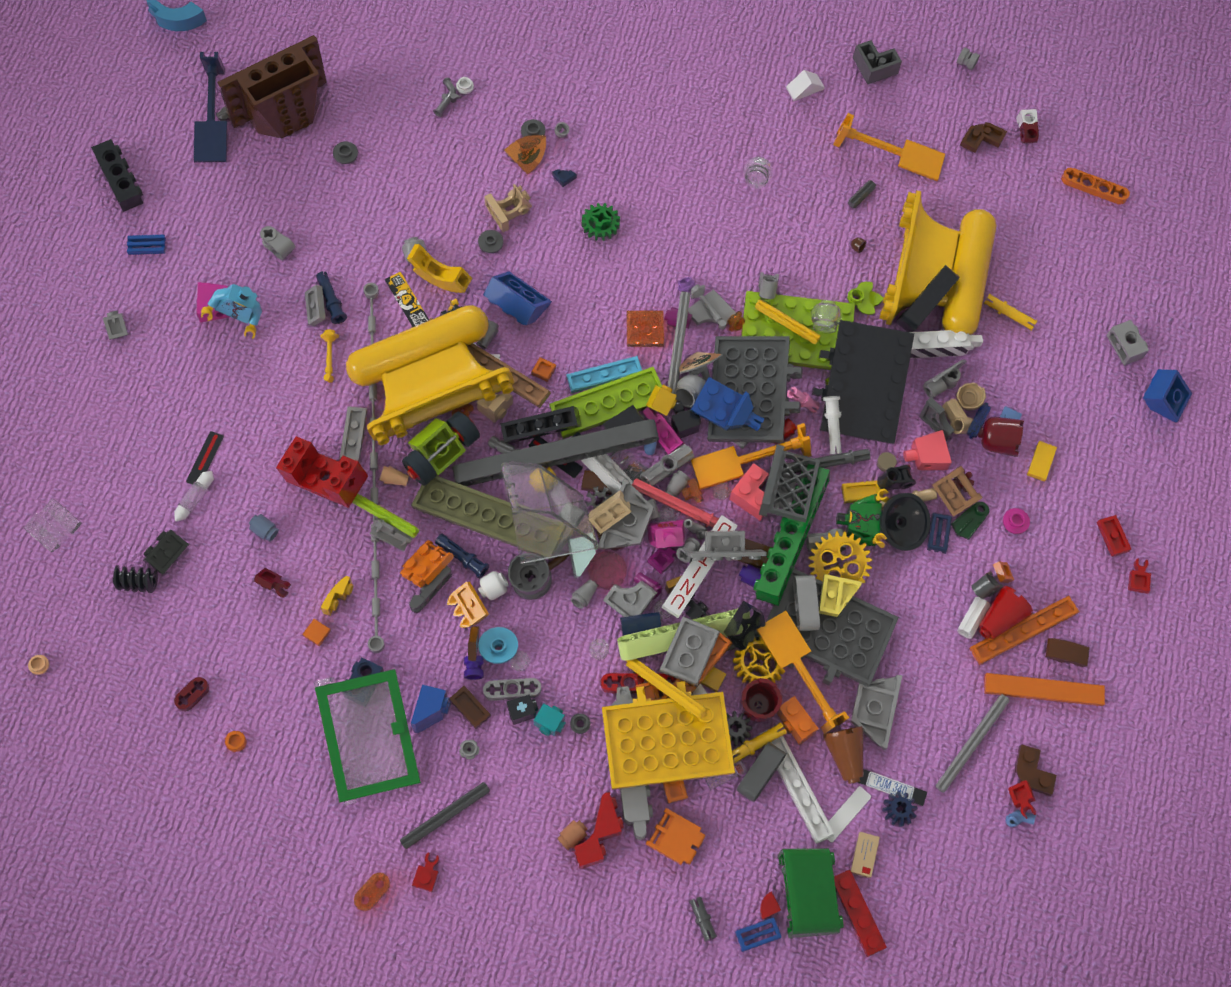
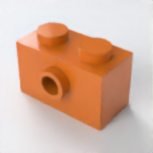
M795 696L783 703L776 713L783 722L782 724L786 731L792 734L799 745L815 735L819 729Z

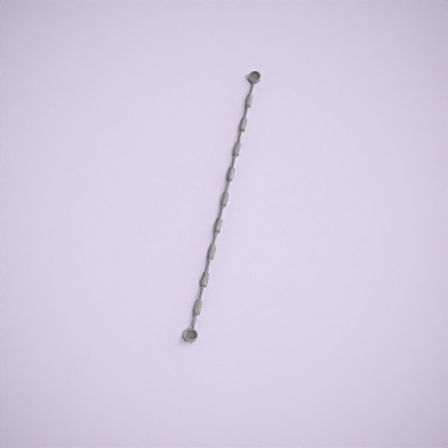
M367 283L363 290L365 296L370 299L368 333L371 334V344H373V334L376 333L373 299L379 295V290L375 283ZM376 383L369 386V400L372 401V417L369 418L370 422L377 419L375 417L374 401L377 400ZM372 439L370 470L373 471V488L370 489L371 501L378 505V488H376L375 473L378 470V453L375 452V441ZM373 515V524H374L375 519H376V516H374V515ZM371 535V542L374 543V560L371 561L372 579H374L372 616L375 617V636L369 639L368 647L371 652L380 653L383 651L385 644L383 639L378 636L380 598H377V579H379L377 542H379V539Z

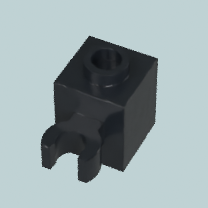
M681 401L676 402L673 408L676 415L672 416L671 425L679 437L683 438L699 432L700 416L690 410L684 411Z

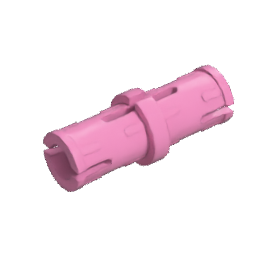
M791 387V390L787 392L789 398L800 402V407H805L813 413L816 412L814 408L818 410L820 407L819 402L812 399L808 393L801 392L796 387Z

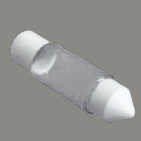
M212 471L202 472L197 481L192 484L179 502L178 507L174 511L176 522L186 519L205 495L208 487L214 480Z

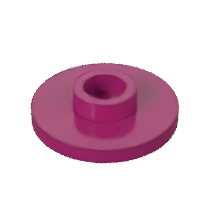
M1012 508L1004 514L1003 525L1010 533L1021 534L1028 529L1030 519L1028 514L1022 509Z

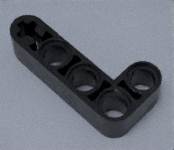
M945 265L911 306L901 314L896 323L906 332L915 331L956 283L959 276Z

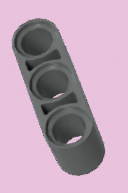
M768 742L740 782L736 791L750 801L755 802L787 753Z

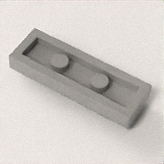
M347 408L339 459L344 455L360 462L367 408Z

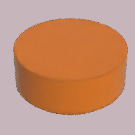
M232 731L225 738V745L232 752L243 750L247 743L246 737L240 731Z

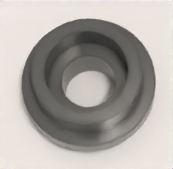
M576 714L571 718L570 727L575 733L583 734L589 730L590 720L585 714ZM582 721L584 726L578 727L576 723Z

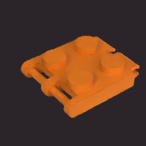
M427 540L405 562L400 574L422 588L425 584L429 585L452 561L454 555L450 552L446 553L442 547H436L432 541Z
M665 808L663 811L665 813L660 823L654 827L656 830L650 841L647 840L646 845L679 865H682L683 862L690 865L697 853L691 847L694 846L699 849L706 835L700 832L701 827ZM670 816L666 825L662 827L667 817ZM661 832L656 843L654 844L653 842L655 838L657 837L658 833Z

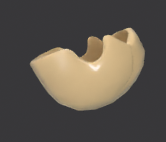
M967 383L959 388L956 398L963 409L972 411L977 410L983 405L986 393L985 389L977 383Z

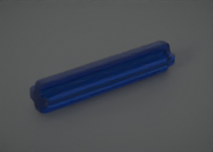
M985 402L978 409L967 431L970 439L978 436L991 410V407L988 406L989 403Z

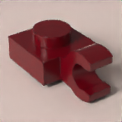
M267 568L261 570L254 578L255 583L265 589L272 590L274 588L277 595L282 598L288 595V592L283 588L288 589L291 586L288 581L281 580V575Z

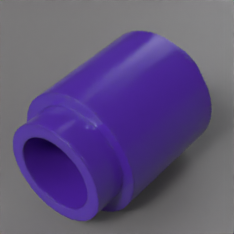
M748 564L747 567L743 565L739 576L742 577L740 581L754 587L756 580L761 578V569L751 564Z

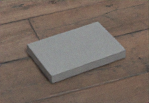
M683 616L662 663L660 672L697 687L720 631Z

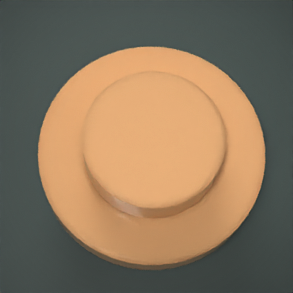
M35 655L30 659L28 668L35 675L44 674L49 668V660L43 655Z

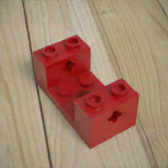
M297 436L276 466V469L286 482L347 508L350 507L368 478L367 473L358 461L344 455L337 461L319 454L312 442ZM330 474L327 480H322L324 475Z

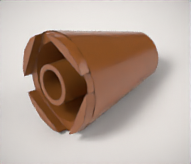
M858 726L823 734L824 741L843 780H848V784L860 782V777L864 776L863 727Z

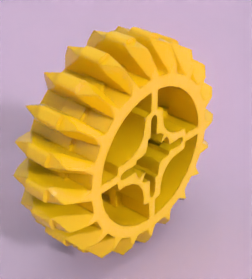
M760 636L758 641L754 637L752 642H748L746 650H736L734 653L736 657L733 658V663L737 665L733 669L734 671H739L736 675L737 678L744 677L742 680L743 684L746 681L752 682L759 678L769 679L776 683L775 680L780 681L781 675L785 673V670L780 669L776 661L775 670L770 673L767 663L770 662L773 656ZM757 649L765 650L767 653H760ZM749 652L752 662L746 667L744 656ZM757 659L764 661L762 666L755 664ZM752 672H759L762 676H756Z

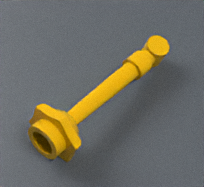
M327 329L320 337L327 342L326 374L324 375V380L332 383L334 381L332 376V342L338 339L339 335L334 330Z

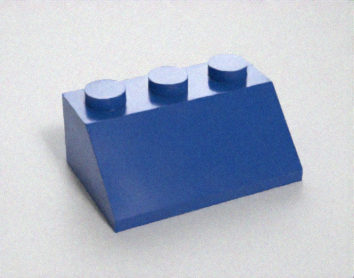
M510 271L493 276L483 294L490 303L498 305L504 313L512 315L517 319V322L526 326L534 323L552 302Z

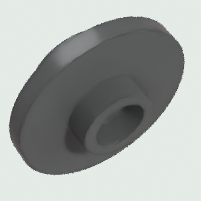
M528 120L521 126V135L523 138L544 136L545 126L539 120Z
M344 141L334 147L333 156L338 163L350 164L356 160L358 150L353 143Z
M487 230L480 234L478 245L486 253H496L503 246V237L495 230Z

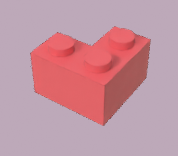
M753 463L731 491L729 500L761 521L764 517L759 515L764 492L761 489L766 484L769 473Z

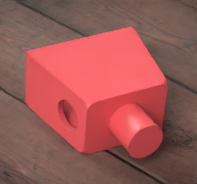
M943 430L916 438L911 445L912 450L903 452L905 462L915 461L918 470H948L952 463Z

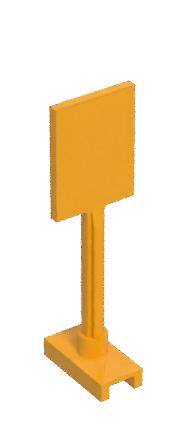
M847 113L836 134L838 136L833 143L834 146L840 147L845 137L862 141L900 156L898 167L938 181L945 153L906 139L904 147L900 148L858 132L857 129L851 128L854 115Z
M805 423L797 425L798 437L778 444L784 446V451L800 448L803 456H812L810 437L806 436ZM777 445L743 456H737L735 448L732 446L693 458L691 463L700 490L743 477L742 464L774 455Z
M787 611L765 622L766 625L764 627L756 629L780 669L791 663L794 664L823 711L822 715L827 722L820 728L824 734L828 733L836 725L839 726L849 719L845 711L836 714L834 709L830 708L801 661V657L810 653L811 649Z

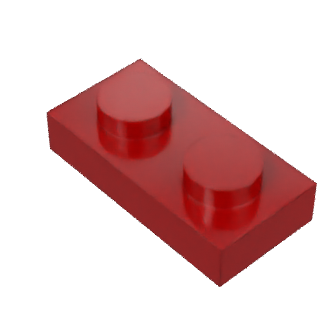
M1116 515L1100 519L1096 522L1112 557L1131 550Z

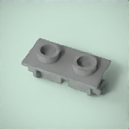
M375 519L370 535L405 551L407 543L410 544L412 537L386 523L383 519Z

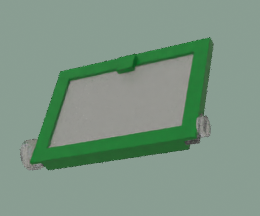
M395 669L335 683L334 677L314 681L339 803L344 802V806L357 803V798L421 783Z

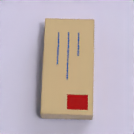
M863 832L858 833L851 873L871 878L880 837Z

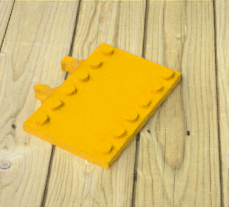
M685 681L676 682L678 689L707 709V716L702 719L697 718L671 698L652 701L651 698L646 699L644 686L636 687L637 698L632 699L633 703L602 707L612 790L735 774L723 692L691 695V692H686Z

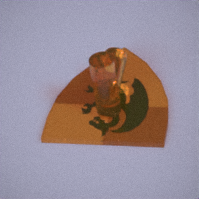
M532 135L520 138L510 144L504 151L528 175L538 166L544 156L546 136Z

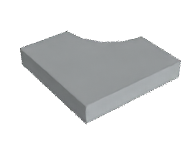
M714 289L704 296L717 314L722 317V320L726 321V326L737 318L738 314ZM701 299L688 309L689 314H692V320L697 325L705 322L716 323Z
M640 581L631 588H623L615 584L603 601L623 617L641 615L657 592L643 581Z

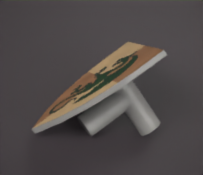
M696 352L681 364L679 368L680 374L689 372V374L698 375L701 373L703 379L707 380L710 377L707 365L723 355Z

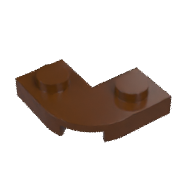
M988 122L975 126L972 125L965 134L960 146L976 153L982 141L999 148L1007 131Z
M1021 744L1017 754L1015 773H1017L1021 782L1027 780L1033 791L1051 796L1054 791L1057 775L1038 770L1041 750Z

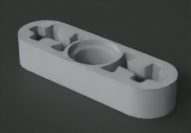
M535 678L488 681L483 687V693L485 698L490 701L511 700L530 694L531 698H535L541 693V683ZM511 684L518 687V691L515 694H509L506 689ZM520 684H524V688H529L530 684H534L538 688L533 693L530 692V689H524V694H521ZM500 685H504V695H501V691H495L494 695H490V692H487L491 686H494L495 690H500Z

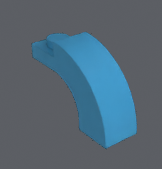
M146 0L149 7L148 11L156 18L157 24L164 29L188 31L201 26L207 21L204 10L191 1L181 8L174 9L164 6L157 0Z

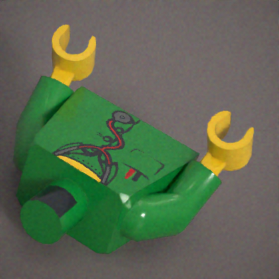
M880 489L877 494L854 502L850 505L848 514L837 513L836 524L847 525V536L854 533V540L860 537V545L866 543V546H875L877 544L880 548H884L885 543L881 540H886L887 537L880 533L882 503L879 502L886 503L890 498H883V495L889 492L886 489Z

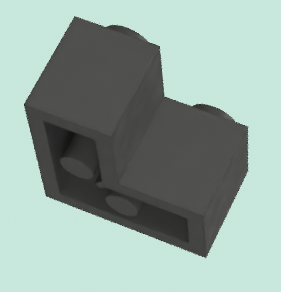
M872 40L856 45L853 54V60L867 85L897 75L902 63L895 48L878 53Z

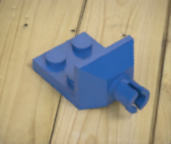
M708 377L690 410L726 431L740 428L743 425L758 431L765 419L752 412L753 405L748 392L745 391L741 395Z

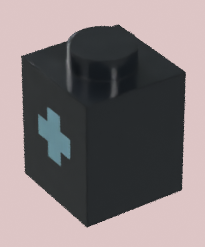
M530 694L506 702L513 725L536 717L535 711H538V706L535 699L531 700Z

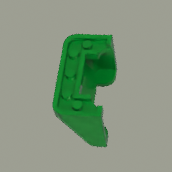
M829 848L782 849L778 854L779 865L782 864L784 866L781 871L784 875L788 907L787 919L792 920L789 921V927H787L788 939L839 934L840 929L844 928L842 915L839 916L832 866L835 865L834 852H830Z

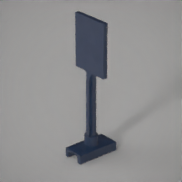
M200 52V60L208 75L207 121H195L194 163L227 162V121H215L216 76L218 74H225V68L218 52H214V57H206L204 52Z

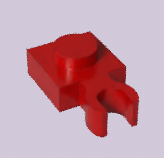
M1139 558L1134 561L1135 570L1129 572L1128 590L1148 594L1150 592L1151 573L1145 571L1149 562L1145 560L1144 566H1140Z
M1025 780L1009 787L1008 790L1016 808L1021 807V814L1027 819L1026 812L1031 809L1032 813L1036 815V809L1030 804L1035 801V797L1029 782Z
M428 852L425 856V867L418 865L412 887L433 892L439 871L433 869L439 862V856H436L434 862H430L428 860L430 853Z

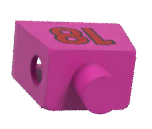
M684 520L649 523L647 528L648 540L655 548L684 545Z

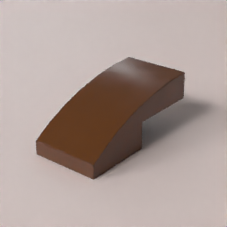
M1048 638L1045 657L1060 663L1069 662L1080 667H1086L1088 665L1089 647L1070 641Z

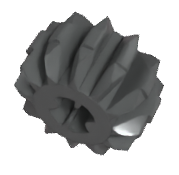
M733 711L732 717L726 713L730 742L732 740L734 746L738 745V740L743 744L746 741L745 738L749 739L751 736L749 731L752 730V726L747 725L750 719L743 720V713L737 717L736 711ZM733 725L737 726L736 729L739 728L738 732H733L734 729L731 730Z

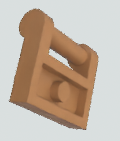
M962 466L957 467L932 484L953 517L983 498L980 493L976 492L964 474ZM956 476L971 497L967 501L952 480Z

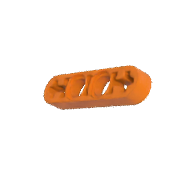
M1075 168L1065 169L1061 177L1062 182L1067 186L1119 205L1124 204L1130 196L1127 188ZM1083 180L1090 181L1091 186L1084 185ZM1105 186L1108 192H1102L1099 187Z

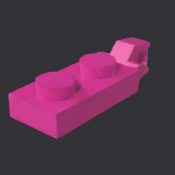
M649 407L642 411L648 419L655 420L659 435L658 442L668 455L685 444L660 412L655 414Z

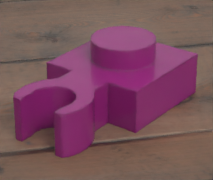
M667 547L666 550L659 548L647 560L660 574L665 572L675 561L673 557L677 556V550H672V547Z

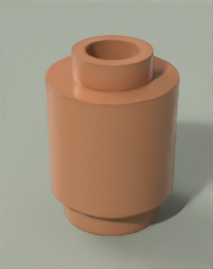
M573 820L559 833L560 836L557 840L567 851L571 848L574 849V846L578 845L587 836L585 832L587 827L580 820L578 822Z

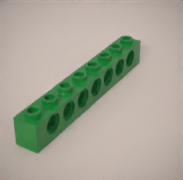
M808 464L806 469L809 471L814 469L815 466ZM818 468L806 523L782 517L781 530L775 534L774 547H770L767 554L768 561L763 563L761 568L760 580L757 579L754 585L756 599L779 606L829 484V469ZM807 477L800 479L804 486L811 483ZM803 491L796 494L800 500L807 498ZM800 506L793 509L797 514H804Z

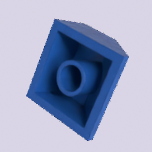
M1158 369L1143 399L1150 410L1173 422H1178L1192 392L1178 370Z
M422 684L411 721L414 733L418 734L443 720L444 714L449 713L451 703L449 702L446 690Z

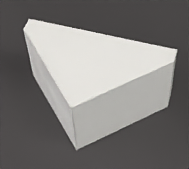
M803 70L786 86V89L793 101L822 91L825 87L817 74Z

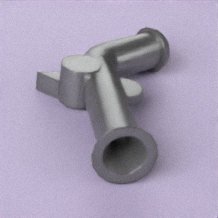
M450 78L443 80V84L449 90L448 94L442 95L443 101L437 109L433 110V113L438 117H442L443 111L450 102L454 103L457 99H461V96L456 94V89Z

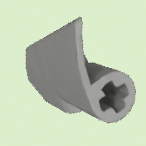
M965 359L961 360L926 381L923 385L926 395L929 398H934L947 389L954 388L961 376L959 368L967 361Z

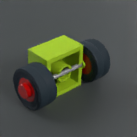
M459 411L454 413L446 422L435 418L408 442L413 451L402 460V463L409 476L425 486L466 451L463 445L466 447L471 446L480 437V433L474 422Z

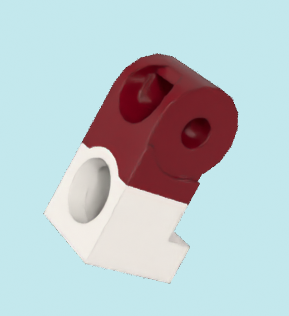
M1037 109L1021 110L1016 118L1017 124H1019L1021 142L1037 143L1039 138Z

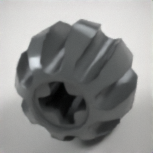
M598 486L593 487L595 494L588 491L586 497L591 498V501H586L587 507L592 505L594 506L593 509L601 504L595 503L597 500L596 496L599 498L603 496L604 502L613 496V493L606 495V492L609 490L608 488L604 487L603 491L600 492Z

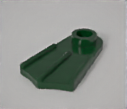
M976 502L955 519L951 526L956 535L969 540L988 516V505L984 502ZM978 507L983 508L984 512H980Z

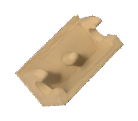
M620 490L590 511L588 520L601 534L631 513L630 502L624 500V494Z

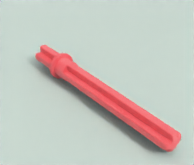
M635 478L632 486L640 493L705 524V527L710 526L713 528L719 518L713 516L714 513L709 514L640 479Z

